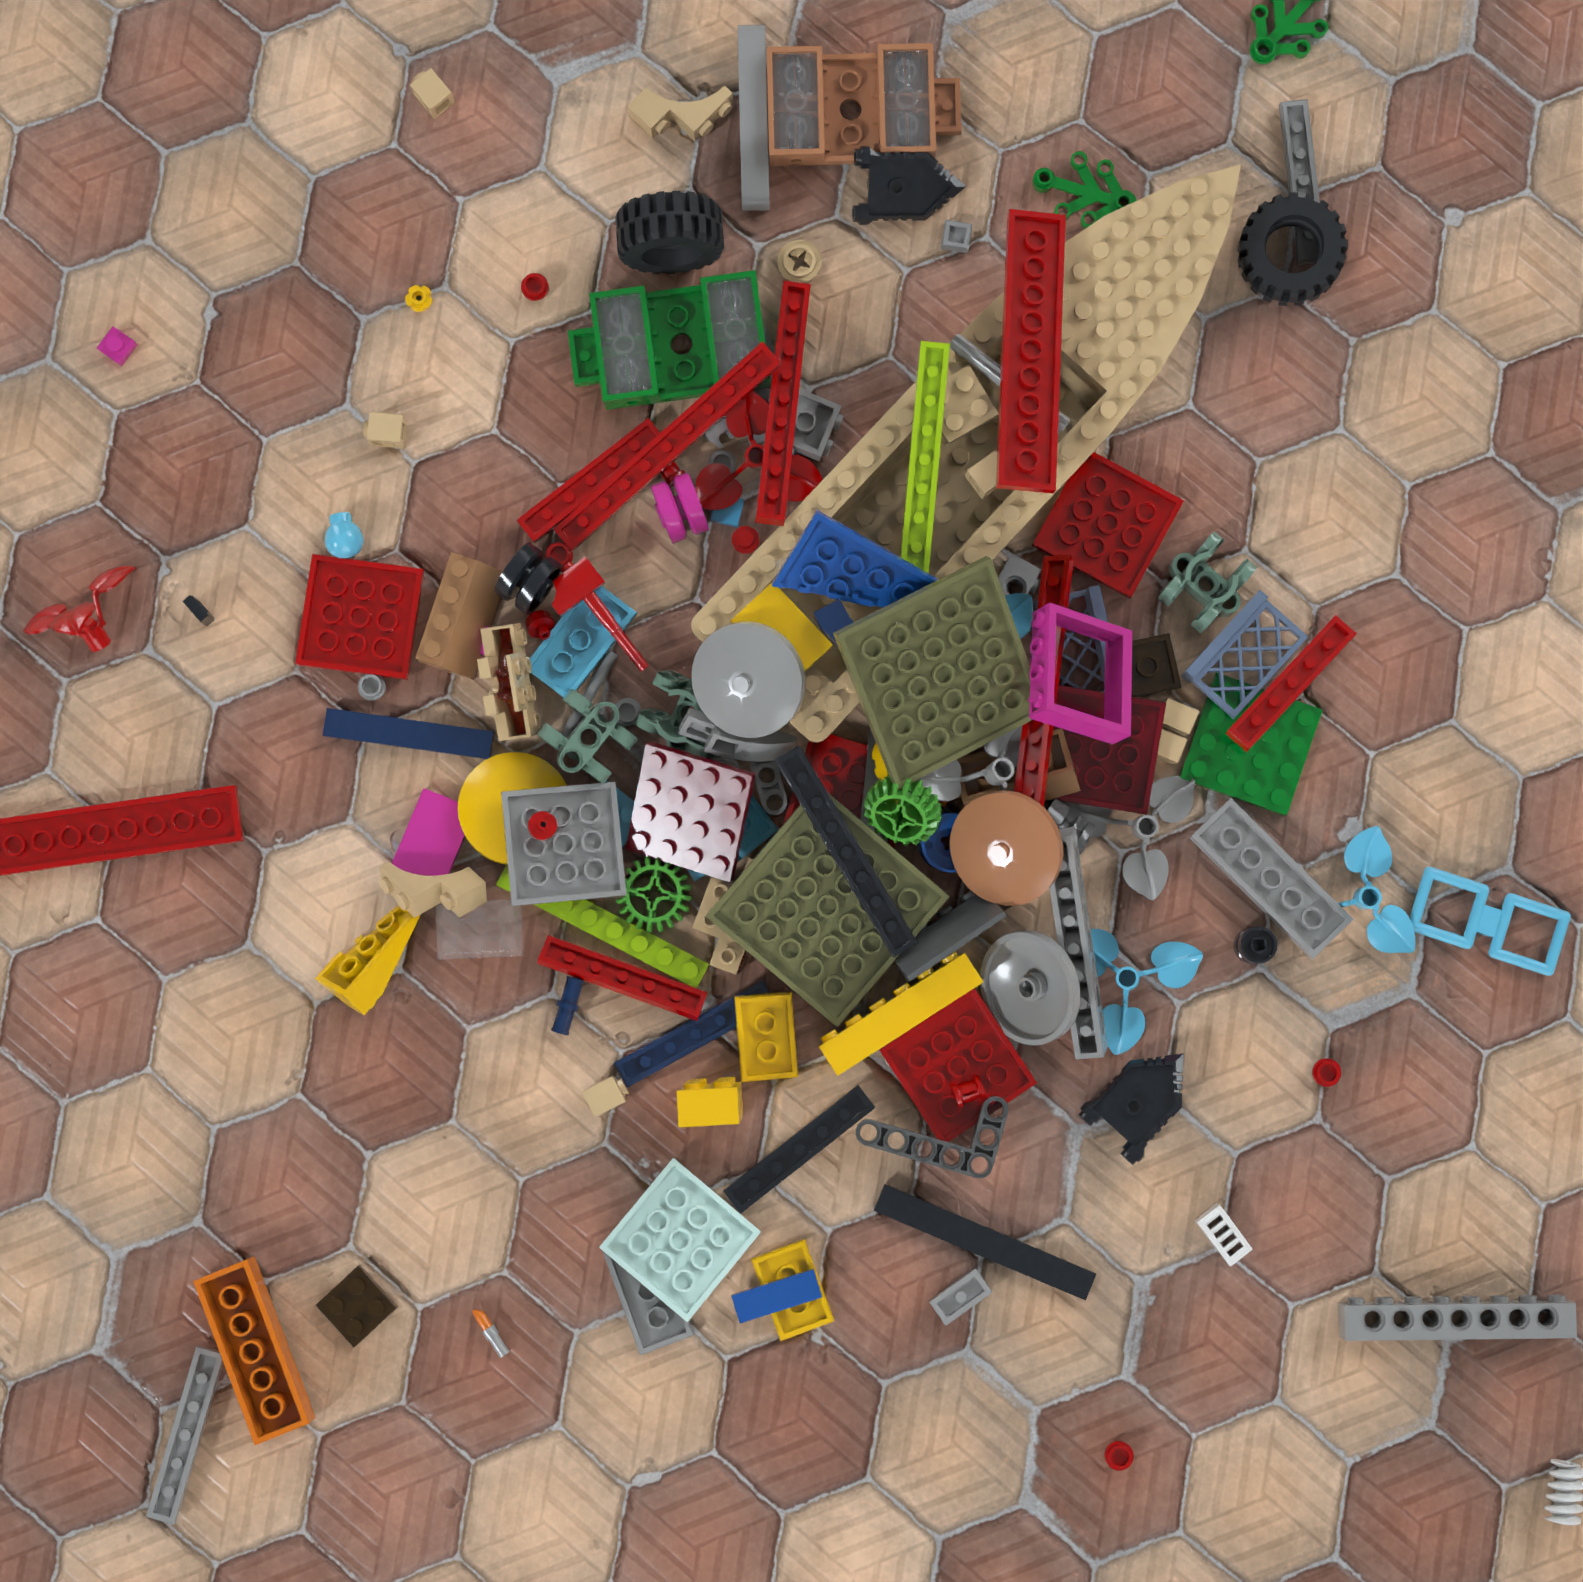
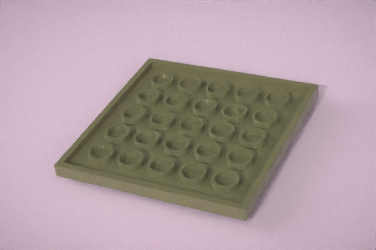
M985 556L833 633L891 782L893 784L894 781L895 784H898V790L904 786L907 777L912 779V783L1033 720L1029 718L1030 702H1028L1030 696L1029 672L1031 667L990 557Z
M830 795L915 937L950 896ZM801 804L706 914L708 919L836 1027L840 1025L899 956L892 957Z

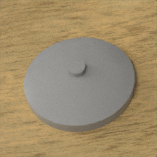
M743 621L726 625L704 640L693 661L692 687L698 705L713 724L735 736L758 738L778 731L796 715L805 694V671L799 654L785 636L767 625Z
M1021 930L1004 935L991 945L982 962L980 977L983 983L980 984L984 1003L1004 1034L1026 1045H1042L1063 1036L1073 1025L1080 1006L1078 976L1071 959L1064 949L1047 935L1031 930Z

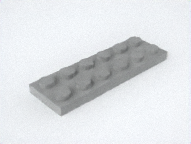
M1231 798L1190 837L1311 960L1353 920Z

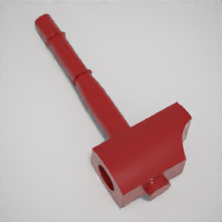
M586 556L576 564L570 561L560 569L563 574L553 580L556 595L551 603L560 617L584 600L638 670L642 672L648 668L649 664L640 654L641 652L636 649L623 632L622 627L618 625L614 616L595 593L596 590L605 584V581Z

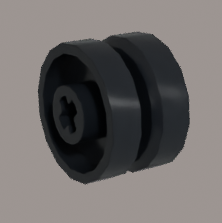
M528 542L518 550L507 564L496 583L494 592L506 601L516 597L515 607L526 615H530L548 596L554 587L553 580L560 576V569L563 566L552 557L542 560V551Z

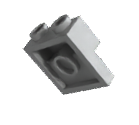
M799 389L793 442L794 451L817 461H820L822 455L827 457L833 441L829 440L832 429L838 431L843 419V415L839 414L841 405Z

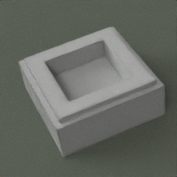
M945 220L941 249L968 253L973 224Z

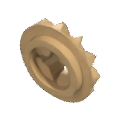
M794 240L784 245L777 259L780 274L787 281L799 283L811 282L819 274L822 263L819 250L815 245L805 240ZM805 253L804 263L807 267L800 266L794 271L795 262L792 259L798 260Z

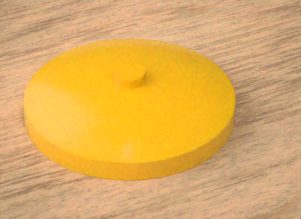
M508 752L490 757L474 768L463 783L458 799V817L461 829L468 842L477 852L492 861L508 865L501 792L567 785L552 765L537 756L521 752Z

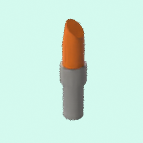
M473 1309V1315L481 1327L483 1335L487 1341L489 1340L498 1356L501 1358L509 1353L508 1348L498 1334L497 1328L490 1322L484 1311Z

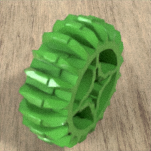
M888 774L885 779L880 778L876 781L875 785L873 784L867 793L864 801V816L868 818V825L875 826V833H882L884 840L887 838L893 839L894 845L899 841L905 847L910 842L916 846L921 841L926 842L930 835L932 836L936 832L941 821L942 804L938 802V795L931 794V786L924 787L922 779L911 783L912 779H908L909 777H907L904 786L898 790V784H895L894 781L892 784Z
M647 856L644 858L646 866L642 867L640 862L636 860L634 861V865L637 868L635 872L629 867L625 868V871L631 875L629 879L625 878L627 895L616 899V903H626V907L622 908L620 913L623 915L630 911L631 915L626 921L632 923L637 918V929L640 930L645 922L647 923V932H652L653 924H657L658 931L663 932V922H667V925L673 928L674 923L671 918L675 916L681 922L683 917L678 914V911L680 909L684 912L689 911V908L682 905L683 900L692 901V896L684 895V891L691 890L692 886L689 884L682 886L681 882L687 880L688 876L687 874H683L680 877L676 875L681 870L680 866H675L673 870H670L669 868L672 864L665 862V865L662 866L661 860L658 857L655 859V864L651 865L650 857ZM653 871L650 883L646 887H633L634 882L642 874ZM661 872L666 873L674 880L677 893L662 889ZM656 880V886L659 887L657 891H661L662 894L669 896L656 897L652 908V902L649 901L651 898L640 892L652 891ZM631 896L641 897L646 900L647 917L641 915L634 908ZM676 901L674 907L667 914L655 918L658 905L661 902Z

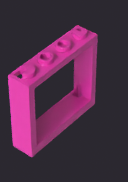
M1048 603L1032 612L1031 669L1029 672L1030 696L1028 700L1030 702L1029 718L1110 744H1115L1131 736L1132 630L1053 603ZM1056 626L1106 642L1104 719L1054 703Z

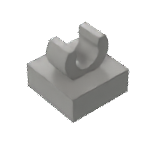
M726 415L703 435L705 439L719 448L723 447L719 441L722 433H726L731 439L734 438L728 430Z

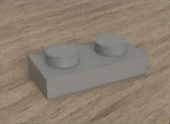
M973 1268L930 1299L929 1303L943 1323L948 1325L990 1295L992 1291L977 1269Z

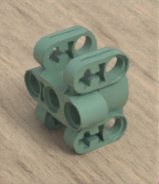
M1213 531L1194 555L1181 553L1171 561L1169 574L1173 580L1158 596L1160 601L1169 606L1180 592L1185 590L1203 605L1204 608L1190 624L1200 634L1217 616L1226 618L1239 609L1241 598L1236 591L1258 568L1246 558L1226 581L1206 564L1207 560L1224 542V539L1215 531ZM1179 561L1187 563L1183 573L1177 569V562ZM1200 579L1208 580L1211 584V590H1201L1198 581ZM1230 598L1233 603L1232 609L1223 608L1221 605Z
M672 670L658 671L652 684L668 692V696L680 695L674 712L671 715L656 708L641 710L635 724L647 732L661 735L666 739L668 747L681 751L686 750L691 754L704 758L717 756L704 752L705 743L678 734L680 724L690 706L694 707L695 710L703 712L694 695L692 678L689 679L687 676Z
M569 689L568 693L562 698V701L575 709L579 715L584 716L568 738L545 722L536 732V735L557 750L561 748L557 755V763L562 770L574 773L582 769L596 781L604 784L612 773L592 758L595 752L608 736L626 750H630L638 739L621 725L616 724L619 719V710L615 704L602 701L590 709L593 705L590 701L574 689ZM603 706H608L612 710V718L609 721L602 714L598 713L599 709ZM585 729H592L595 733V740L592 744L585 745L581 741V733ZM565 754L567 757L577 761L574 767L570 768L564 765L563 757Z

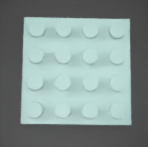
M672 1158L599 1248L688 1322L761 1231L675 1158Z

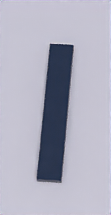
M327 708L322 736L487 760L491 757L495 732Z
M761 981L736 996L770 992L764 981ZM734 997L701 1014L698 1021L690 1020L614 1062L626 1087L634 1085L737 1028Z

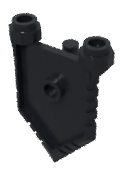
M860 146V149L854 150V165L859 166L861 169H868L867 203L853 205L852 221L858 222L859 225H868L873 221H879V219H883V221H888L889 219H892V221H898V219H901V221H907V219L925 221L936 212L937 208L940 209L943 203L946 204L949 198L952 199L966 186L953 174L950 175V171L944 170V166L941 163L937 164L938 161L928 152H915V154H909V152H903V154H900V152H895L894 154L885 152V154H881V152H875L869 146Z
M1184 1053L1167 1055L1162 1059L1160 1056L1154 1060L1153 1058H1147V1061H1144V1059L1129 1061L1122 1068L1121 1073L1113 1078L1114 1081L1112 1083L1109 1082L1107 1088L1100 1092L1101 1095L1098 1098L1096 1097L1093 1101L1085 1102L1080 1107L1081 1112L1078 1115L1089 1126L1093 1123L1097 1124L1103 1118L1127 1140L1126 1144L1122 1147L1124 1150L1120 1154L1132 1165L1136 1162L1139 1163L1145 1157L1147 1142L1155 1137L1154 1134L1156 1132L1159 1133L1162 1130L1161 1127L1168 1123L1167 1120L1170 1117L1173 1118L1182 1108V1093H1180V1090L1183 1088V1084H1181L1183 1076H1181V1073H1183Z

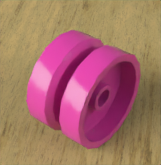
M687 472L674 477L673 484L677 493L676 496L672 495L668 484L664 481L651 486L656 504H654L663 528H666L672 544L686 539L687 533L683 521L687 520L692 533L695 535L709 531L703 509Z

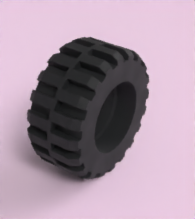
M680 191L648 193L640 198L630 199L628 203L625 202L615 216L618 256L625 265H628L633 270L638 269L639 272L675 274L676 272H690L693 269L699 270L705 265L709 266L715 260L717 261L724 250L721 208L712 198L708 199L703 194L696 195L695 192L689 191L686 193Z
M1289 192L1288 197L1284 198L1280 194L1274 196L1271 202L1264 201L1260 204L1257 211L1252 212L1247 219L1238 244V266L1242 268L1241 276L1244 281H1249L1251 284L1250 289L1255 294L1258 292L1263 294V300L1271 302L1273 299L1279 301L1278 305L1287 306L1291 302H1294L1295 306L1303 305L1306 300L1312 302L1318 299L1320 294L1326 293L1332 287L1334 281L1337 280L1347 257L1348 240L1345 239L1347 231L1345 225L1340 224L1338 221L1340 218L1336 210L1329 211L1327 209L1329 204L1324 200L1318 203L1313 200L1314 195L1307 193L1305 198L1298 197V192ZM1290 226L1299 227L1310 233L1316 240L1319 248L1315 264L1307 271L1300 273H1287L1276 268L1266 255V243L1274 231Z

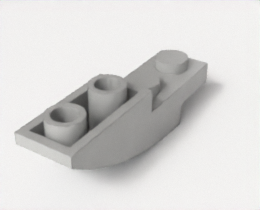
M689 708L681 722L678 733L705 743L704 752L743 761H775L774 759L791 750L797 742L796 736L779 730L758 738L735 736L717 727L703 712Z

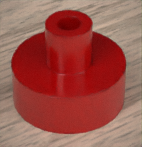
M538 610L526 618L525 627L531 637L546 640L550 637V632L555 627V622L548 611Z
M546 811L534 813L528 822L530 835L540 841L550 839L557 829L555 817Z

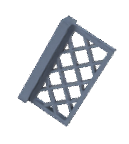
M1100 585L1070 593L1068 607L1073 599L1085 597L1087 608L1083 614H1089L1091 617L1108 622ZM1034 601L1035 609L1037 610L1038 601ZM1065 631L1067 639L1064 642L1063 651L1071 639L1085 648L1076 661L1062 653V657L1074 665L1065 678L1060 675L1059 678L1063 680L1061 685L1065 686L1068 683L1074 688H1080L1069 681L1070 676L1078 666L1091 674L1080 689H1086L1093 677L1102 681L1105 686L1106 642L1091 637L1088 643L1085 644L1073 636L1075 634L1074 631H1071L1070 634ZM1093 641H1095L1096 650L1090 647ZM1087 650L1098 655L1099 662L1093 672L1079 663ZM1099 668H1101L1102 677L1096 674Z
M1261 590L1253 596L1181 675L1188 683L1192 682L1232 719L1241 712L1308 638L1303 631L1266 600L1268 596ZM1264 610H1267L1274 617L1275 627H1260L1259 615ZM1255 621V627L1248 628ZM1280 631H1290L1298 640L1293 646H1281ZM1246 632H1255L1256 647H1241V635ZM1260 632H1275L1276 646L1261 647ZM1236 641L1237 648H1230ZM1262 651L1277 652V663L1275 666L1262 665ZM1281 651H1287L1282 657ZM1237 652L1238 667L1223 668L1222 655L1224 653ZM1242 652H1257L1258 666L1243 667ZM1218 661V668H1211ZM1258 671L1259 683L1256 686H1244L1243 672ZM1263 671H1269L1263 678ZM1219 672V687L1209 688L1200 680L1206 673ZM1223 672H1238L1239 687H1224ZM1240 691V704L1235 709L1225 702V692ZM1245 691H1251V692L1245 697Z

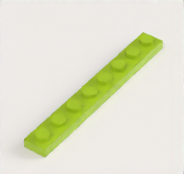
M921 341L900 557L929 574L950 343Z
M506 864L496 885L510 892L508 865ZM587 900L533 904L691 987L698 988L709 966L705 961L643 929H637L635 925Z

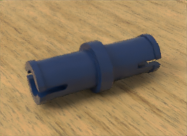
M572 976L566 977L567 980L561 1000H557L556 1005L559 1007L553 1027L551 1028V1031L563 1035H569L574 1013L579 1009L577 1003L584 984V980Z

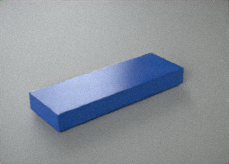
M813 1268L732 1294L731 1297L739 1323H744L822 1298V1294Z

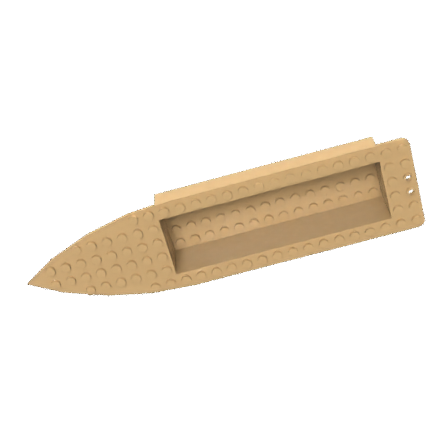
M1241 164L1173 183L1105 215L1065 242L1059 411L1067 416L1070 421L1062 432H1058L1056 491L1050 494L997 488L981 499L966 479L965 474L968 469L991 452L997 451L999 415L949 445L944 437L941 436L929 565L930 575L941 579L985 556L993 560L1112 433L1160 373L1202 299L1230 225ZM1004 292L988 305L960 334L1000 366ZM950 349L947 377L970 365L999 413L1000 387ZM916 382L787 517L784 526H779L694 616L691 627L694 635L700 641L704 642L712 633L731 624L730 620L773 582L816 510L821 511L900 557ZM786 587L780 588L822 633L813 617L814 612L836 601V599L810 592L809 594L802 593ZM841 601L849 617L854 622L883 608ZM835 645L805 671L804 698L796 715L789 721L804 737L812 742L825 740L860 703L841 652Z

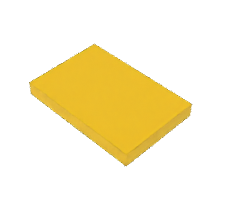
M772 583L730 620L731 623L743 621L757 622L780 632L796 649L802 661L804 671L809 669L833 646L780 588L773 587Z
M792 992L734 996L741 1082L798 1077Z
M805 1238L751 1258L760 1285L814 1268L822 1298L771 1314L780 1341L834 1322Z

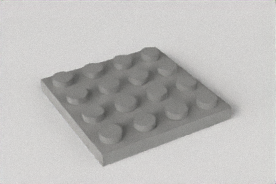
M616 782L501 792L511 906L627 895ZM539 811L551 813L557 821L555 834L550 839L544 841L534 839L528 831L529 819L534 813Z

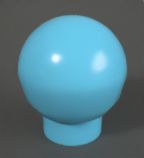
M348 512L330 515V526L325 533V546L331 555L338 558L350 559L356 556L361 551L364 543L360 528L352 522V516Z

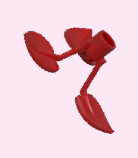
M754 391L749 393L726 414L728 430L734 437L741 438L748 435L751 446L747 448L744 454L745 462L732 474L729 468L721 463L709 464L700 471L696 479L695 491L703 509L720 510L734 505L743 491L742 485L735 478L748 466L754 469L762 467L764 446L756 444L753 434L762 435L766 433L769 404ZM792 455L787 501H803L823 480L815 465L801 455Z
M119 566L104 571L89 585V589L93 591L94 603H82L70 611H66L67 607L64 604L48 606L31 618L23 632L25 634H38L52 628V630L59 633L82 637L91 652L104 649L110 644L111 639L103 628L106 622L102 616L99 595L116 587L133 570H137L135 566ZM94 610H96L97 621L94 618H89Z

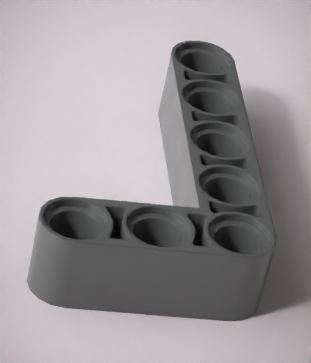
M998 1096L987 1097L981 1105L969 1148L872 1119L860 1121L856 1127L855 1134L857 1140L865 1146L982 1179L987 1177L993 1169L1009 1108L1003 1098ZM992 1101H999L1002 1105V1112L997 1117H991L987 1112V1106ZM866 1124L873 1125L877 1130L876 1136L872 1140H865L860 1136V1130ZM984 1129H991L995 1135L994 1141L989 1145H984L979 1140V1134ZM899 1132L903 1135L904 1143L900 1148L889 1146L888 1137L890 1134ZM922 1140L930 1142L932 1146L930 1154L924 1157L919 1156L915 1150L917 1143ZM951 1148L959 1152L958 1162L952 1165L945 1163L943 1159L945 1151ZM976 1157L986 1159L987 1167L983 1172L976 1173L972 1170L971 1163Z

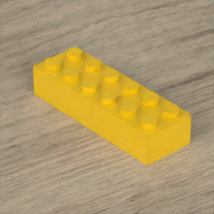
M957 952L951 953L940 961L942 964L940 968L934 971L931 967L917 976V983L912 986L908 982L892 991L895 997L886 1002L882 998L868 1007L871 1012L864 1017H861L858 1013L844 1022L847 1026L844 1030L837 1033L833 1029L822 1036L820 1039L823 1043L819 1045V1048L837 1076L983 983L967 955L962 953L958 956Z
M720 1077L711 1084H707V1078L688 1080L683 1084V1087L677 1090L678 1127L740 1124L743 1118L742 1083L735 1082V1077Z

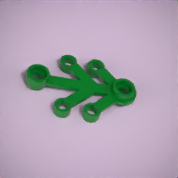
M1270 0L1273 3L1275 29L1269 36L1266 19L1269 14L1268 8L1263 4L1256 5L1251 12V20L1255 23L1256 39L1249 48L1252 60L1258 64H1268L1278 55H1294L1299 59L1305 58L1311 48L1307 40L1300 39L1296 43L1278 42L1283 36L1311 35L1316 39L1323 38L1328 31V24L1325 20L1317 19L1309 23H1296L1313 2L1322 0H1300L1287 16L1285 14L1284 0ZM1255 12H1263L1264 17H1257ZM1315 26H1321L1323 32H1317ZM1297 46L1305 47L1306 51H1298ZM1260 48L1266 49L1267 54H1266V55L1260 54L1259 51H1258V49H1260Z
M1077 151L1072 154L1070 165L1077 171L1084 185L1056 177L1048 168H1040L1034 173L1032 185L1040 193L1049 192L1053 188L1080 197L1068 204L1064 202L1059 203L1055 207L1054 214H1058V210L1061 208L1067 211L1066 220L1069 219L1070 215L1096 202L1107 205L1096 212L1086 211L1082 214L1080 224L1086 229L1092 224H1087L1084 221L1085 217H1092L1093 223H1095L1105 215L1124 207L1119 204L1120 199L1127 200L1128 205L1137 201L1132 192L1122 190L1113 174L1114 165L1108 159L1101 160L1096 168L1097 175L1100 178H1104L1110 193L1101 191L1087 166V155L1082 151ZM1080 157L1084 163L1078 165L1074 162V159ZM1106 165L1109 167L1110 171L1104 173L1101 171L1100 167ZM1047 175L1049 181L1042 182L1039 177Z

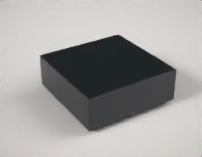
M189 595L183 600V603L201 623L208 626L214 621V617L196 597Z

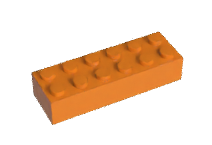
M255 1256L194 1280L193 1283L254 1445L312 1422L316 1416Z

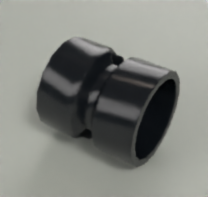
M1250 927L1236 935L1233 949L1241 961L1247 964H1261L1274 957L1277 951V940L1275 935L1265 927Z

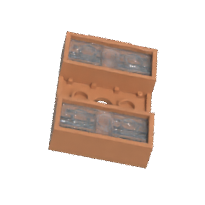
M933 43L878 44L877 53L822 54V46L767 47L769 166L854 164V150L860 149V146H869L875 152H881V154H885V152H891V154L895 152H900V154H903V152H909V154L928 152L935 158L936 136L961 135L960 78H934ZM845 101H855L861 107V114L856 119L849 120L841 115L840 107Z

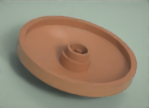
M1006 790L983 794L962 809L952 827L950 852L954 867L965 885L976 895L989 902L1005 906L1028 903L1047 891L1058 877L1063 862V842L1060 831L1050 813L1040 803L1027 795Z

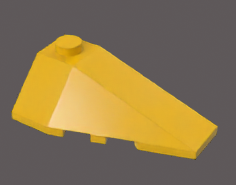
M397 905L376 923L374 931L365 937L361 934L354 940L356 945L345 954L340 951L335 955L315 980L350 1008L365 1015L383 994L420 915L414 918L407 910H403Z

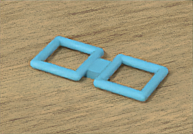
M1429 866L1424 869L1409 917L1415 933L1464 949H1470L1473 946L1476 933L1492 938L1488 951L1490 957L1546 976L1554 974L1571 918L1568 911L1513 893H1508L1505 896L1502 909L1500 910L1485 905L1489 894V887L1487 885ZM1433 879L1476 893L1463 936L1420 922ZM1514 906L1557 920L1545 963L1502 949Z

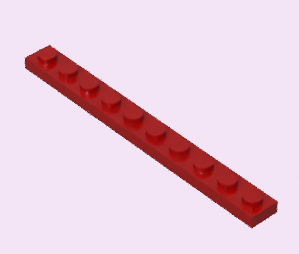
M783 280L775 356L782 365L772 373L755 523L784 526L811 287V284Z
M762 341L553 530L569 549L574 551L780 367L782 363Z
M1071 555L1044 556L1037 610L1048 603L1068 609L1074 563ZM1056 626L1055 704L1057 702L1065 628ZM1031 720L1022 725L1014 792L1027 795L1044 807L1053 726Z

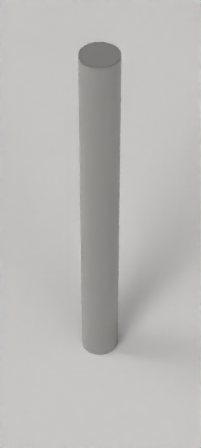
M608 650L582 695L590 702L594 699L618 657L617 654ZM575 709L561 731V734L566 738L569 737L583 718Z

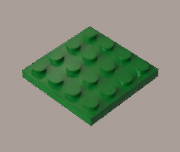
M1216 672L1214 674L1210 688L1219 687V673ZM1224 675V687H1239V680ZM1244 682V686H1254ZM1261 688L1234 719L1207 696L1179 775L1180 778L1187 781L1194 779L1197 786L1287 816L1323 710L1295 700L1246 752L1225 733L1265 689ZM1240 691L1225 692V702L1233 709L1240 704ZM1245 691V697H1246L1251 691Z

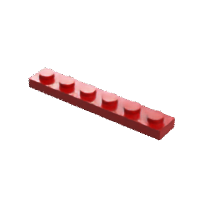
M647 418L516 521L535 544L559 525L660 434L659 430Z
M1335 615L1225 734L1247 752L1357 633Z
M550 935L547 936L537 960V964L695 1021H698L708 993Z

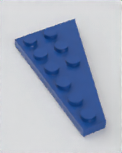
M816 510L773 580L772 586L791 588L807 594L810 592L825 595L831 599H840L841 601L871 607L873 605L885 607L939 579L821 511Z

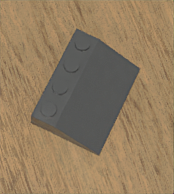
M970 891L960 898L963 902L955 909L949 905L937 913L939 917L937 921L931 925L927 922L915 936L918 943L902 952L893 963L905 981L909 982L1007 916L997 904L989 902L976 895L973 891Z

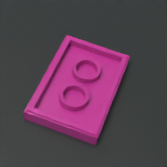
M423 788L392 864L401 870L417 875L438 876L450 874L465 839L458 817V802Z

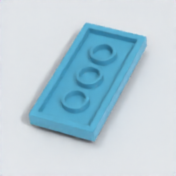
M601 586L595 593L624 631L637 615V612ZM583 600L562 616L551 630L550 637L544 640L530 657L531 674L561 697H564L569 689L578 691L616 640Z

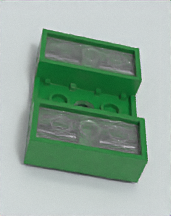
M756 270L701 277V285L646 292L644 285L589 293L593 327L568 330L575 387L601 384L602 400L606 410L701 397L762 341L765 343ZM678 335H686L692 340V348L686 354H677L671 349V342ZM770 376L754 390L771 388Z

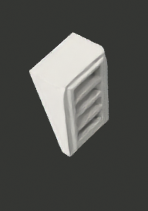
M1214 1204L1194 1220L1230 1267L1253 1250L1220 1204ZM1220 1216L1222 1220L1209 1229L1207 1225ZM1227 1225L1229 1229L1216 1238L1214 1233ZM1233 1233L1235 1238L1223 1247L1220 1243ZM1240 1242L1243 1247L1229 1256L1227 1251Z

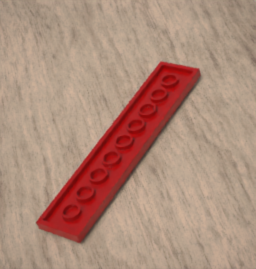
M1009 209L1007 213L996 488L1050 494L1056 491L1066 215Z
M230 785L0 818V876L243 842L244 837L237 786Z

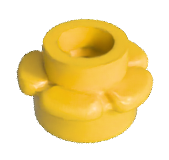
M419 285L409 288V293L405 296L407 306H410L415 312L427 310L433 301L430 296V289L426 286L419 287ZM421 296V300H417L416 297Z

